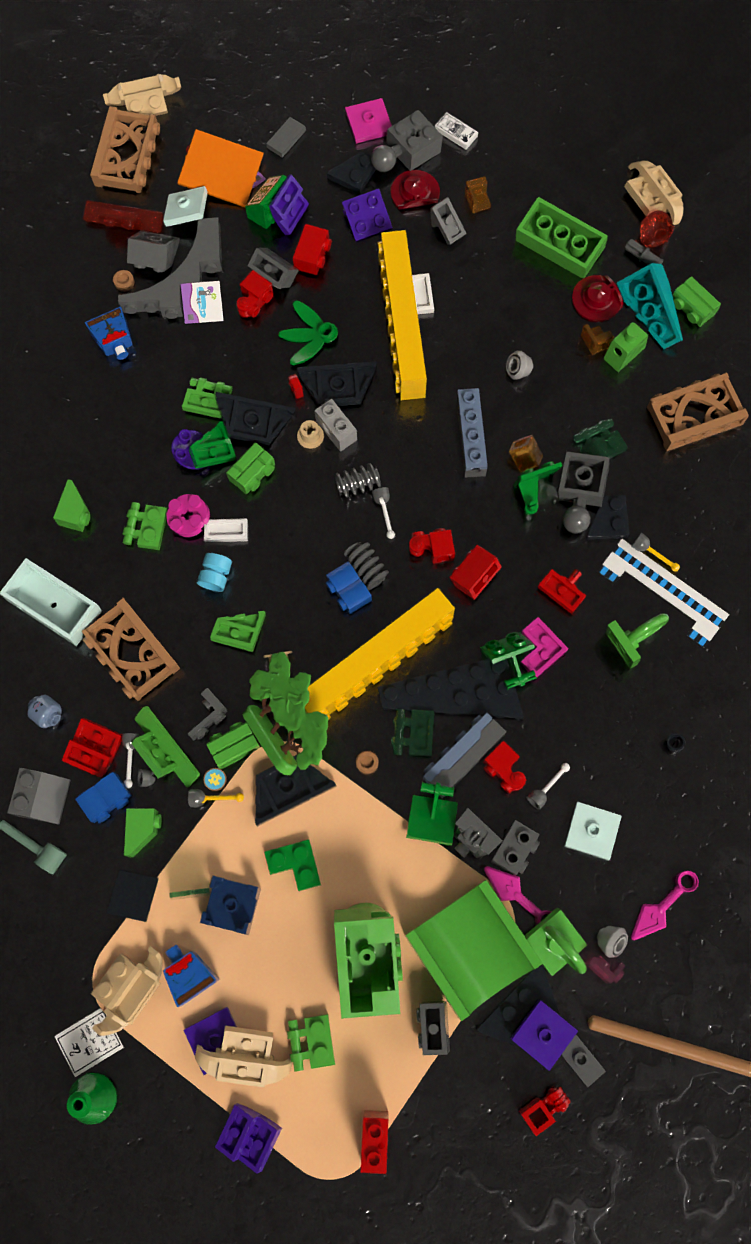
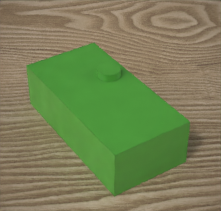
M540 197L536 199L516 229L517 242L582 279L586 277L604 250L608 237L606 234Z

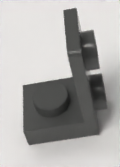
M208 688L201 693L204 698L202 703L210 712L213 709L214 711L188 733L193 741L197 738H203L209 732L208 728L214 723L216 725L219 724L228 712Z

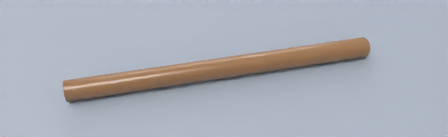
M592 1015L588 1020V1027L591 1030L751 1077L750 1061Z

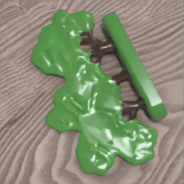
M279 652L278 654H272L268 672L257 670L250 678V697L254 700H260L262 702V709L255 705H249L243 712V717L275 768L284 775H291L297 766L300 770H306L310 764L319 765L322 759L321 751L327 745L328 716L319 711L306 713L305 706L309 702L310 693L308 686L310 685L311 675L299 672L294 678H290L291 663L284 652ZM267 698H270L269 703L266 705ZM270 711H272L274 715V726L266 716V713H269ZM280 726H285L288 731V741L286 743L283 742L277 732ZM291 732L294 734L293 738H290ZM300 738L302 744L295 746L296 744H292V741ZM299 748H303L301 753L298 751ZM289 750L297 752L296 760L294 759Z

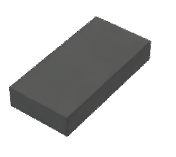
M289 117L266 143L267 148L283 158L304 134L306 127Z

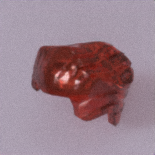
M660 210L647 215L640 224L641 242L648 248L667 243L675 229L672 219Z

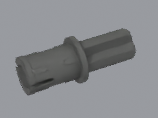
M633 239L629 240L625 246V250L637 257L639 262L642 261L649 265L651 263L662 264L664 261L650 252V248L643 247Z

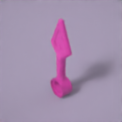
M488 866L484 868L500 901L516 900L535 917L536 925L540 923L543 915L551 913V911L547 910L541 911L521 893L520 877Z
M692 871L680 872L675 880L676 887L659 904L642 905L631 935L632 940H637L666 927L667 908L683 892H692L698 887L699 880L695 873ZM684 875L692 877V887L685 888L682 886L681 878Z

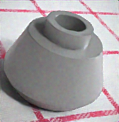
M522 351L513 352L508 357L506 363V370L512 379H520L530 374L533 369L532 359Z
M614 926L602 928L597 935L598 945L607 957L619 956L627 945L628 935L626 930Z

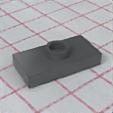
M577 1035L574 1036L561 1054L586 1087H589L606 1072Z

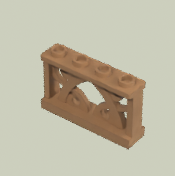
M109 106L90 174L95 186L102 188L103 186H109L141 193L142 186L146 185L147 169H150L151 153L155 151V138L160 133V123L157 122L156 115L121 111L117 107ZM121 122L131 123V125L128 127ZM138 125L147 126L145 134L140 133L143 130L142 127L137 128L135 132L133 130ZM117 135H121L120 140L116 139ZM130 138L138 151L127 160L121 162L119 154L113 148L123 145ZM112 157L116 158L117 164H115V161L110 162V159ZM125 171L126 175L130 177L129 173L135 171L134 178L125 179L122 177V172ZM115 173H117V176H118V177L108 176V175H109V174H115Z
M728 373L722 375L714 374L705 381L697 380L687 387H677L671 390L670 393L664 395L662 393L657 394L651 398L647 406L664 441L663 445L666 451L741 426L749 417L746 409H743L729 380ZM721 388L725 394L724 399L719 402L717 398L720 393L713 394L711 390ZM690 400L711 407L705 414V423L701 424L693 417L683 416L684 409ZM727 401L729 402L734 413H732L724 405ZM670 405L672 409L665 410V412L669 415H674V417L668 418L663 416L660 408ZM716 410L717 412L714 415H717L718 418L712 419L710 414ZM682 422H690L693 427L686 428L685 425L687 423ZM666 423H673L674 434L670 433Z
M123 598L116 603L117 605L88 628L81 631L85 635L82 640L90 650L93 647L97 650L98 654L95 656L103 666L109 665L112 669L109 671V674L116 682L121 680L125 685L122 690L129 699L134 697L139 701L168 676L177 672L180 667ZM124 613L116 627L109 624L120 614ZM130 628L135 629V633L132 636L123 634L124 630L128 633ZM101 629L112 630V636L108 633L102 634V636L107 638L104 643L97 641L98 631ZM121 638L126 641H138L142 638L146 640L139 650L141 662L119 660L118 649ZM110 648V659L102 649ZM147 650L153 652L152 656H147L149 661H145L144 652ZM166 664L163 670L152 677L151 669ZM117 668L128 670L125 677ZM140 671H145V683L142 686H134L131 678L138 676V681H140L142 677Z

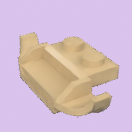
M157 74L148 78L119 83L108 94H103L107 106L126 105L127 112L145 115L154 114L157 116L168 113L164 96L179 91L181 84L179 77L171 78L167 75Z
M649 161L631 163L628 168L630 170L636 168L640 174L637 178L627 181L624 187L643 213L649 216L660 211L663 214L669 212L671 215L670 224L672 226L679 224L683 215L682 193L661 165L655 166Z
M151 946L148 948L149 955L144 964L138 963L136 965L120 953L91 993L106 1007L104 1013L107 1014L105 1019L99 1024H94L92 1027L98 1035H110L122 1030L129 1024L132 1025L161 984L159 979L162 973V958Z
M225 1026L221 1048H216V1052L206 1051L201 1045H197L195 1060L207 1074L215 1077L216 1081L265 1088L267 1084L276 1083L290 1073L292 1066L290 1058L286 1061H274V1056L270 1055L273 1032Z

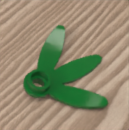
M294 301L293 307L299 317L313 329H287L280 331L278 334L280 338L292 342L311 341L291 358V365H297L309 360L322 348L324 343L334 341L338 335V329L334 324L324 323L316 312L300 301Z

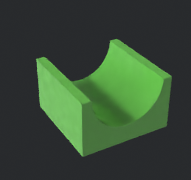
M487 880L405 935L448 1004L461 1021L470 1016L477 1007L501 989L543 964Z

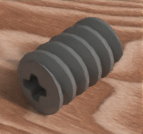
M371 463L367 464V470L363 466H359V472L355 468H351L350 475L346 470L343 471L342 477L338 472L334 474L340 497L343 492L347 498L349 490L354 495H357V488L364 493L365 486L373 490L374 483L378 488H381L377 467L375 465L374 468Z
M358 542L350 546L344 555L349 557V563L354 564V570L358 571V576L363 578L362 582L368 585V590H371L385 580L389 571H380L384 564L376 565L379 557H371L375 552L374 549L366 550L370 546L369 542L364 544Z

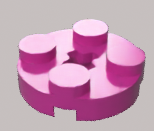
M186 494L169 502L167 523L180 536H195L209 522V508L198 495ZM187 512L193 513L189 516V519L186 520L184 515Z

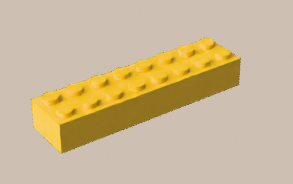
M406 230L381 233V241H378V263L381 267L380 277L381 283H383V300L386 305L385 315L386 319H388V337H390L391 342L390 353L393 356L392 367L393 374H395L396 393H400L401 400L425 398L427 378Z
M439 588L434 590L308 687L310 695L309 702L305 706L306 713L319 711L327 715L329 720L331 713L335 710L339 712L349 704L347 701L353 696L355 698L361 696L366 691L365 687L370 683L374 685L384 677L382 674L388 669L390 671L396 669L401 664V659L405 656L409 658L418 651L417 647L422 643L426 645L435 638L434 634L440 629L445 631L449 628L454 618V606Z

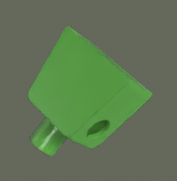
M632 322L613 339L604 356V360L619 372L645 349L648 339L647 333Z

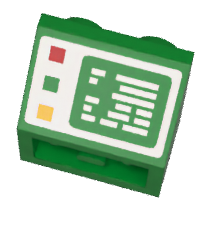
M285 175L269 177L245 206L247 218L265 229L276 222L269 206L287 178Z

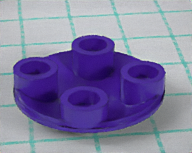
M184 429L174 438L172 454L180 465L188 469H195L189 448L197 440H200L204 434Z

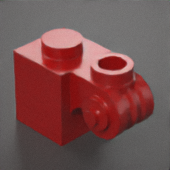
M254 270L240 283L242 295L245 297H240L237 300L239 315L246 318L250 316L256 317L260 308L273 297L272 283Z
M439 528L425 535L422 531L411 534L412 539L409 542V551L413 556L419 557L423 555L424 549L431 552L433 564L454 561L455 550L451 530Z
M503 741L484 759L483 764L485 765V771L491 777L496 776L502 781L500 783L501 787L510 794L512 791L522 789L526 783V777L522 772H512L511 767L518 761L520 756Z
M561 1086L550 1088L544 1098L540 1099L537 1096L521 1108L519 1113L533 1134L537 1136L556 1122L552 1115L556 1111H566L571 1100L569 1097H566V1093L563 1092Z

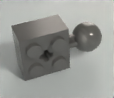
M417 110L387 129L386 145H380L373 150L371 154L372 165L380 172H387L394 167L398 157L411 171L441 152L443 136Z
M566 452L559 487V501L573 503V506L568 508L563 515V525L569 532L581 533L588 528L590 514L585 509L586 505L602 507L610 457Z

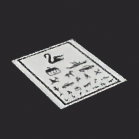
M101 1008L55 1036L75 1077L124 1048L117 1033L100 1036L92 1029L94 1024H99L107 1016Z

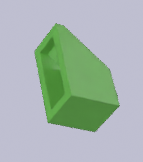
M68 479L53 518L59 526L83 532L84 527L89 524L90 512L72 480Z
M126 809L124 856L134 857L157 835V828H161L162 819L161 814H158L156 809Z

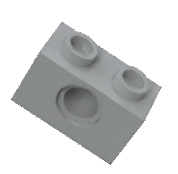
M332 399L315 410L316 422L340 452L357 441L356 428Z

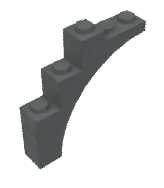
M205 218L198 220L197 234L193 247L183 263L166 279L150 288L135 293L118 295V303L123 313L134 314L136 312L153 313L161 311L163 318L174 319L183 317L181 284L202 282V272L215 273L222 271L219 219Z

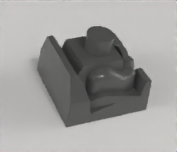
M469 808L455 823L457 826L453 836L459 843L454 849L464 858L469 852L476 858L489 855L503 841Z

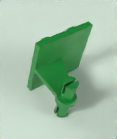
M553 461L541 465L542 468L536 471L533 468L521 472L522 475L517 477L518 479L513 486L520 489L525 503V514L531 515L537 512L539 507L538 480L554 475L562 467L561 462L556 464Z
M521 632L509 633L506 635V638L488 641L484 646L480 647L481 652L493 664L509 658L516 677L504 680L507 690L518 685L520 687L524 686L526 682L537 679L534 670L524 674L520 672L516 655L535 648L534 644Z
M422 782L421 792L433 793L434 798L413 795L406 838L452 846L458 802L440 800L438 797L439 795L453 797L454 787L442 786L438 782L436 784Z

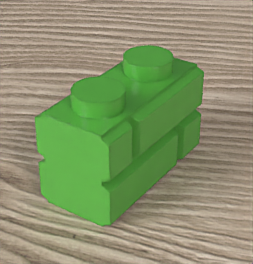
M690 277L684 284L680 285L673 294L675 308L682 310L687 314L688 320L691 323H696L699 327L712 318L721 305L693 277Z
M254 443L226 472L227 477L241 491L248 494L250 490L255 491L259 487L260 480L264 476H269L274 471V458L257 443Z
M242 722L235 723L229 728V732L223 735L222 733H217L209 738L210 742L206 745L219 769L222 770L260 748L247 722L244 724Z

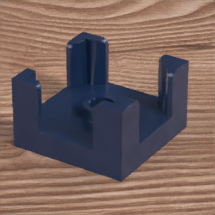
M213 876L210 884L212 891L206 912L203 911L200 923L249 935L261 888Z

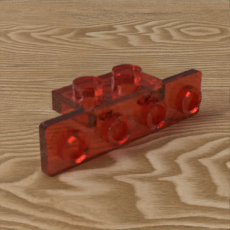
M86 201L83 219L87 222L100 223L110 227L118 226L128 230L137 229L161 233L164 214L157 211Z

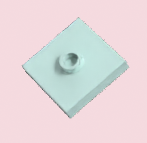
M205 186L169 194L163 220L166 227L203 218L208 193Z
M577 802L564 847L609 861L622 816Z

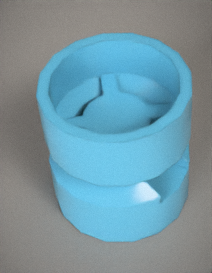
M206 553L202 563L204 570L200 571L197 584L212 591H224L227 581L225 575L229 574L232 561L219 554Z

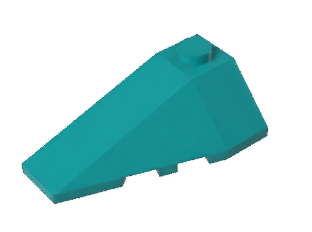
M651 263L617 282L624 302L637 314V318L640 321L642 320L649 329L648 331L663 349L683 340L670 283L662 264Z

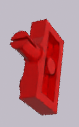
M552 569L538 585L541 591L571 614L586 598V595L578 590L574 584L582 575L577 569H574L568 578L560 576Z

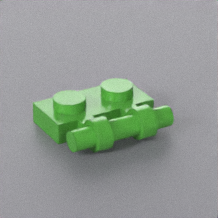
M201 377L199 379L191 378L190 386L196 387V390L187 389L182 405L183 410L222 419L215 400L216 392L231 394L232 386L225 385L224 382L219 381L217 383L209 382ZM205 389L214 391V394L207 393L204 391Z
M132 502L131 509L127 512V526L123 529V543L131 545L132 539L136 538L138 539V547L160 550L168 509L146 505L145 511L139 512L140 504ZM137 520L142 521L140 530H135Z
M328 1014L304 1018L305 1028L298 1029L297 1020L288 1021L289 1031H287V1038L290 1039L292 1054H290V1060L293 1062L294 1072L304 1070L303 1060L310 1059L311 1069L335 1065ZM307 1036L308 1051L301 1052L300 1037Z

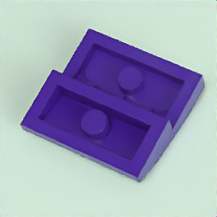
M292 174L288 175L269 206L274 220L285 235L292 233L309 205L301 194L303 188Z
M236 1103L215 1148L233 1162L239 1159L258 1174L262 1172L282 1127L262 1114Z

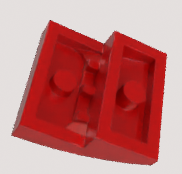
M81 718L74 738L69 740L62 761L103 778L122 741V734L86 718Z

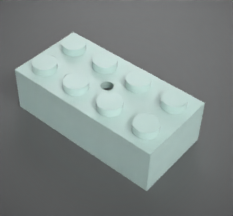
M27 558L0 591V595L8 602L75 646L84 637L81 631L93 624L102 612L95 602ZM53 603H57L55 608L51 607Z

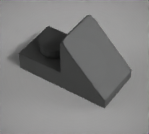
M448 197L430 208L432 227H439L447 245L452 244L466 234Z

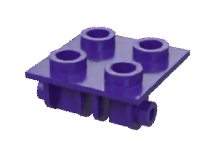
M379 189L342 202L344 207L343 214L349 221L355 241L393 228Z

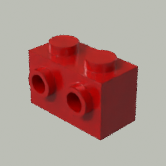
M305 224L293 256L294 267L299 269V271L314 275L318 274L319 269L323 268L325 263V252L329 251L332 240L329 239V230Z
M476 545L473 550L468 552L460 566L453 570L450 579L456 588L475 600L502 566L496 556Z

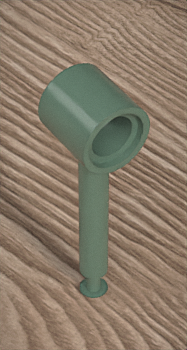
M5 820L0 821V829L37 854V858L34 861L36 865L50 874L55 873L67 856L65 852L49 842L42 847Z

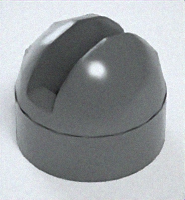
M151 769L138 770L137 781L139 787H148L155 782V777H152L155 774Z

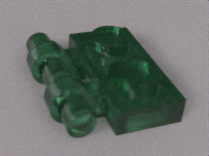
M611 418L606 421L601 420L591 428L581 429L580 433L573 436L576 443L580 441L585 443L579 450L581 454L612 458L626 451L628 447L618 430L612 433L608 431V428L614 426ZM600 433L601 438L593 441L591 436Z
M396 709V717L393 718V725L395 726V734L392 738L393 754L402 755L403 746H409V755L432 756L434 711L412 709L411 718H405V710ZM404 726H411L410 738H403Z

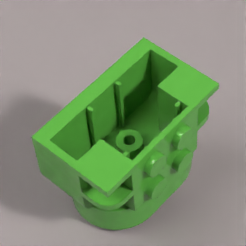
M359 903L348 909L334 910L341 1019L400 1014L398 981H403L400 938L399 933L395 934L393 916L382 907L372 903Z

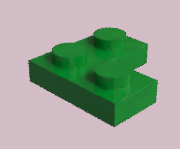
M309 839L264 852L270 875L293 869L299 892L321 886Z

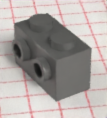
M256 248L248 264V267L272 283V286L278 289L290 288L299 269L268 248Z
M515 820L492 858L491 863L516 876L518 872L523 874L529 863L526 861L530 852L534 854L540 844L537 840L540 834Z
M447 1001L420 1003V1008H417V1022L421 1023V1033L418 1034L419 1049H422L423 1055H447L450 1052Z

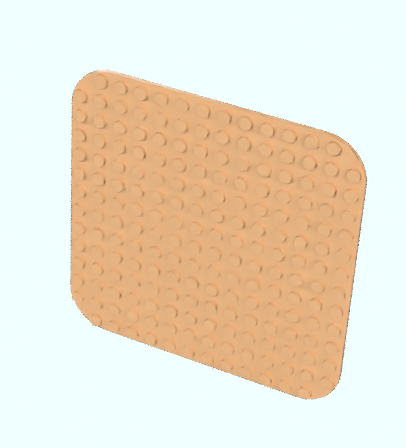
M260 747L245 760L220 793V795L242 793L244 800L242 802H237L236 800L214 801L157 877L159 880L147 922L126 918L99 954L93 970V990L120 953L137 965L138 963L144 964L149 955L148 948L150 946L155 949L162 958V973L159 979L161 984L133 1024H129L123 1029L230 1114L234 1105L239 1103L262 1114L282 1127L273 1148L300 1170L319 1179H339L354 1173L361 1167L364 1110L388 1111L389 1129L438 1056L423 1055L422 1049H419L418 1034L421 1033V1023L417 1022V1008H420V1003L447 1000L405 935L485 880H487L492 889L493 887L487 878L440 844L406 838L409 823L407 820L322 759L319 765H310L334 781L337 787L257 827L255 824L256 775L274 766L263 747ZM299 748L298 751L301 753L303 748ZM289 750L292 756L297 755V752ZM309 839L321 886L299 892L293 869L270 875L264 852ZM213 876L261 888L249 935L200 923L203 911L206 912L212 891L210 884ZM501 901L515 922L510 901ZM359 903H372L382 907L393 916L395 934L399 933L403 974V981H398L400 1014L341 1019L334 910L348 909ZM175 945L179 946L184 955L190 951H195L219 978L218 982L181 1007L176 1006L163 970L172 964L165 952ZM96 999L98 1005L104 1012L106 1007ZM447 1002L450 1038L461 1020L458 1019ZM228 1007L238 1028L273 1032L270 1055L274 1056V1061H286L290 1058V1054H292L290 1039L287 1038V1031H289L288 1021L297 1020L298 1029L305 1028L304 1018L328 1014L335 1065L311 1069L310 1059L303 1060L304 1070L294 1072L292 1062L291 1071L285 1078L276 1083L267 1084L265 1088L216 1081V1078L209 1074L203 1076L183 1030ZM307 1036L300 1037L301 1052L308 1051Z

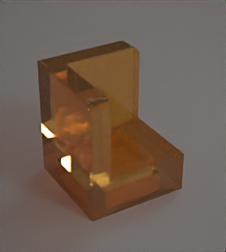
M485 176L466 181L465 195L472 213L491 207L486 193L487 180Z
M588 324L583 326L581 333L592 355L609 348L614 338L611 331L604 333L600 326L591 329Z
M533 435L514 441L509 450L520 472L539 466L543 457Z

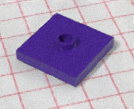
M538 999L510 1039L550 1071L578 1030Z
M228 1007L183 1030L194 1055L197 1045H201L206 1051L216 1052V1048H221L225 1026L237 1027ZM200 1067L203 1076L206 1075L207 1073Z

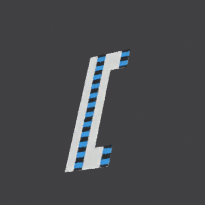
M622 539L598 569V572L616 583L624 571H626L696 621L687 635L705 648L729 614L642 552L632 548V545Z

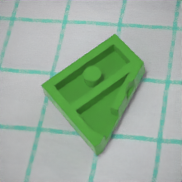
M258 611V614L248 616L239 614L234 617L217 618L210 637L211 641L253 652L266 616L265 611Z

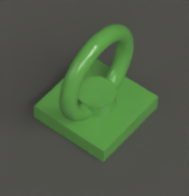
M660 614L632 632L629 630L623 632L615 620L608 624L606 635L631 669L638 665L641 656L636 651V648L639 647L638 643L662 628L669 621V616L667 614Z
M558 907L525 935V938L543 963L542 965L551 976L567 963L579 974L586 972V964L578 953L587 944Z

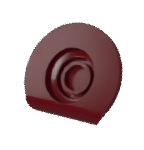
M411 170L400 174L391 186V198L399 210L436 204L440 196V187L437 180L431 174L421 170Z
M607 275L585 277L577 283L573 290V306L577 313L587 320L595 322L607 321L613 318L623 307L620 291L614 281Z

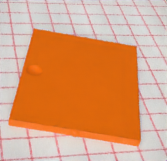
M196 129L188 153L185 156L186 159L178 179V185L190 189L205 186L208 195L245 207L254 182H256V176L264 153Z

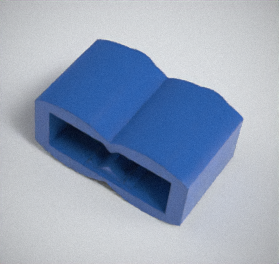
M349 562L326 574L328 581L325 584L331 593L335 592L339 597L337 602L343 611L347 610L351 614L372 601L370 592Z
M112 772L93 787L83 792L75 800L90 822L95 823L98 821V823H101L110 817L109 813L113 809H121L129 803L128 799L132 795L118 774Z

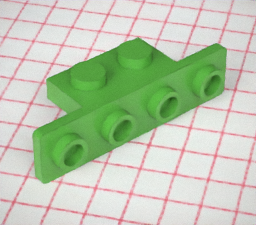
M143 707L135 717V721L145 734L135 738L131 744L157 778L174 771L186 787L191 786L200 776V773L149 707Z

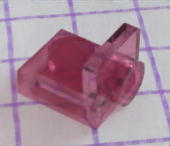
M592 956L585 963L606 984L617 983L624 975L622 970L626 966L624 963L618 962L610 970L608 969L610 964L600 956L598 958Z

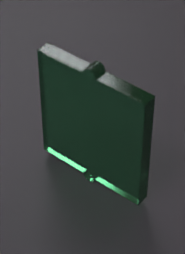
M210 889L169 893L171 900L209 896Z

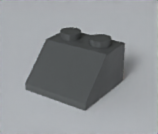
M141 230L128 238L127 263L134 264L136 268L151 267L156 272H165V270L173 265L180 238Z
M19 768L8 813L18 817L60 824L71 780L44 772Z

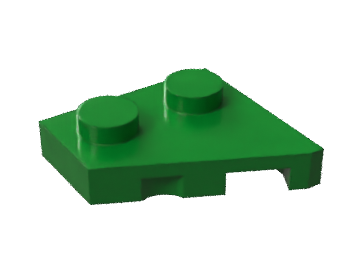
M223 421L219 422L210 432L208 431L189 448L195 469L226 463L236 459V454L230 438L227 437Z

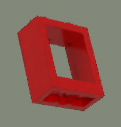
M364 1110L361 1173L386 1174L388 1111Z

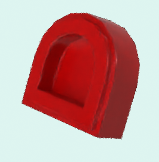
M294 373L288 376V382L295 398L303 397L302 385L297 375Z

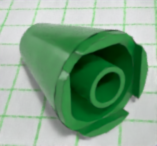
M100 1073L83 1075L74 1082L70 1089L67 1110L72 1117L84 1124L100 1123L114 1111L117 1102V1090L106 1075Z

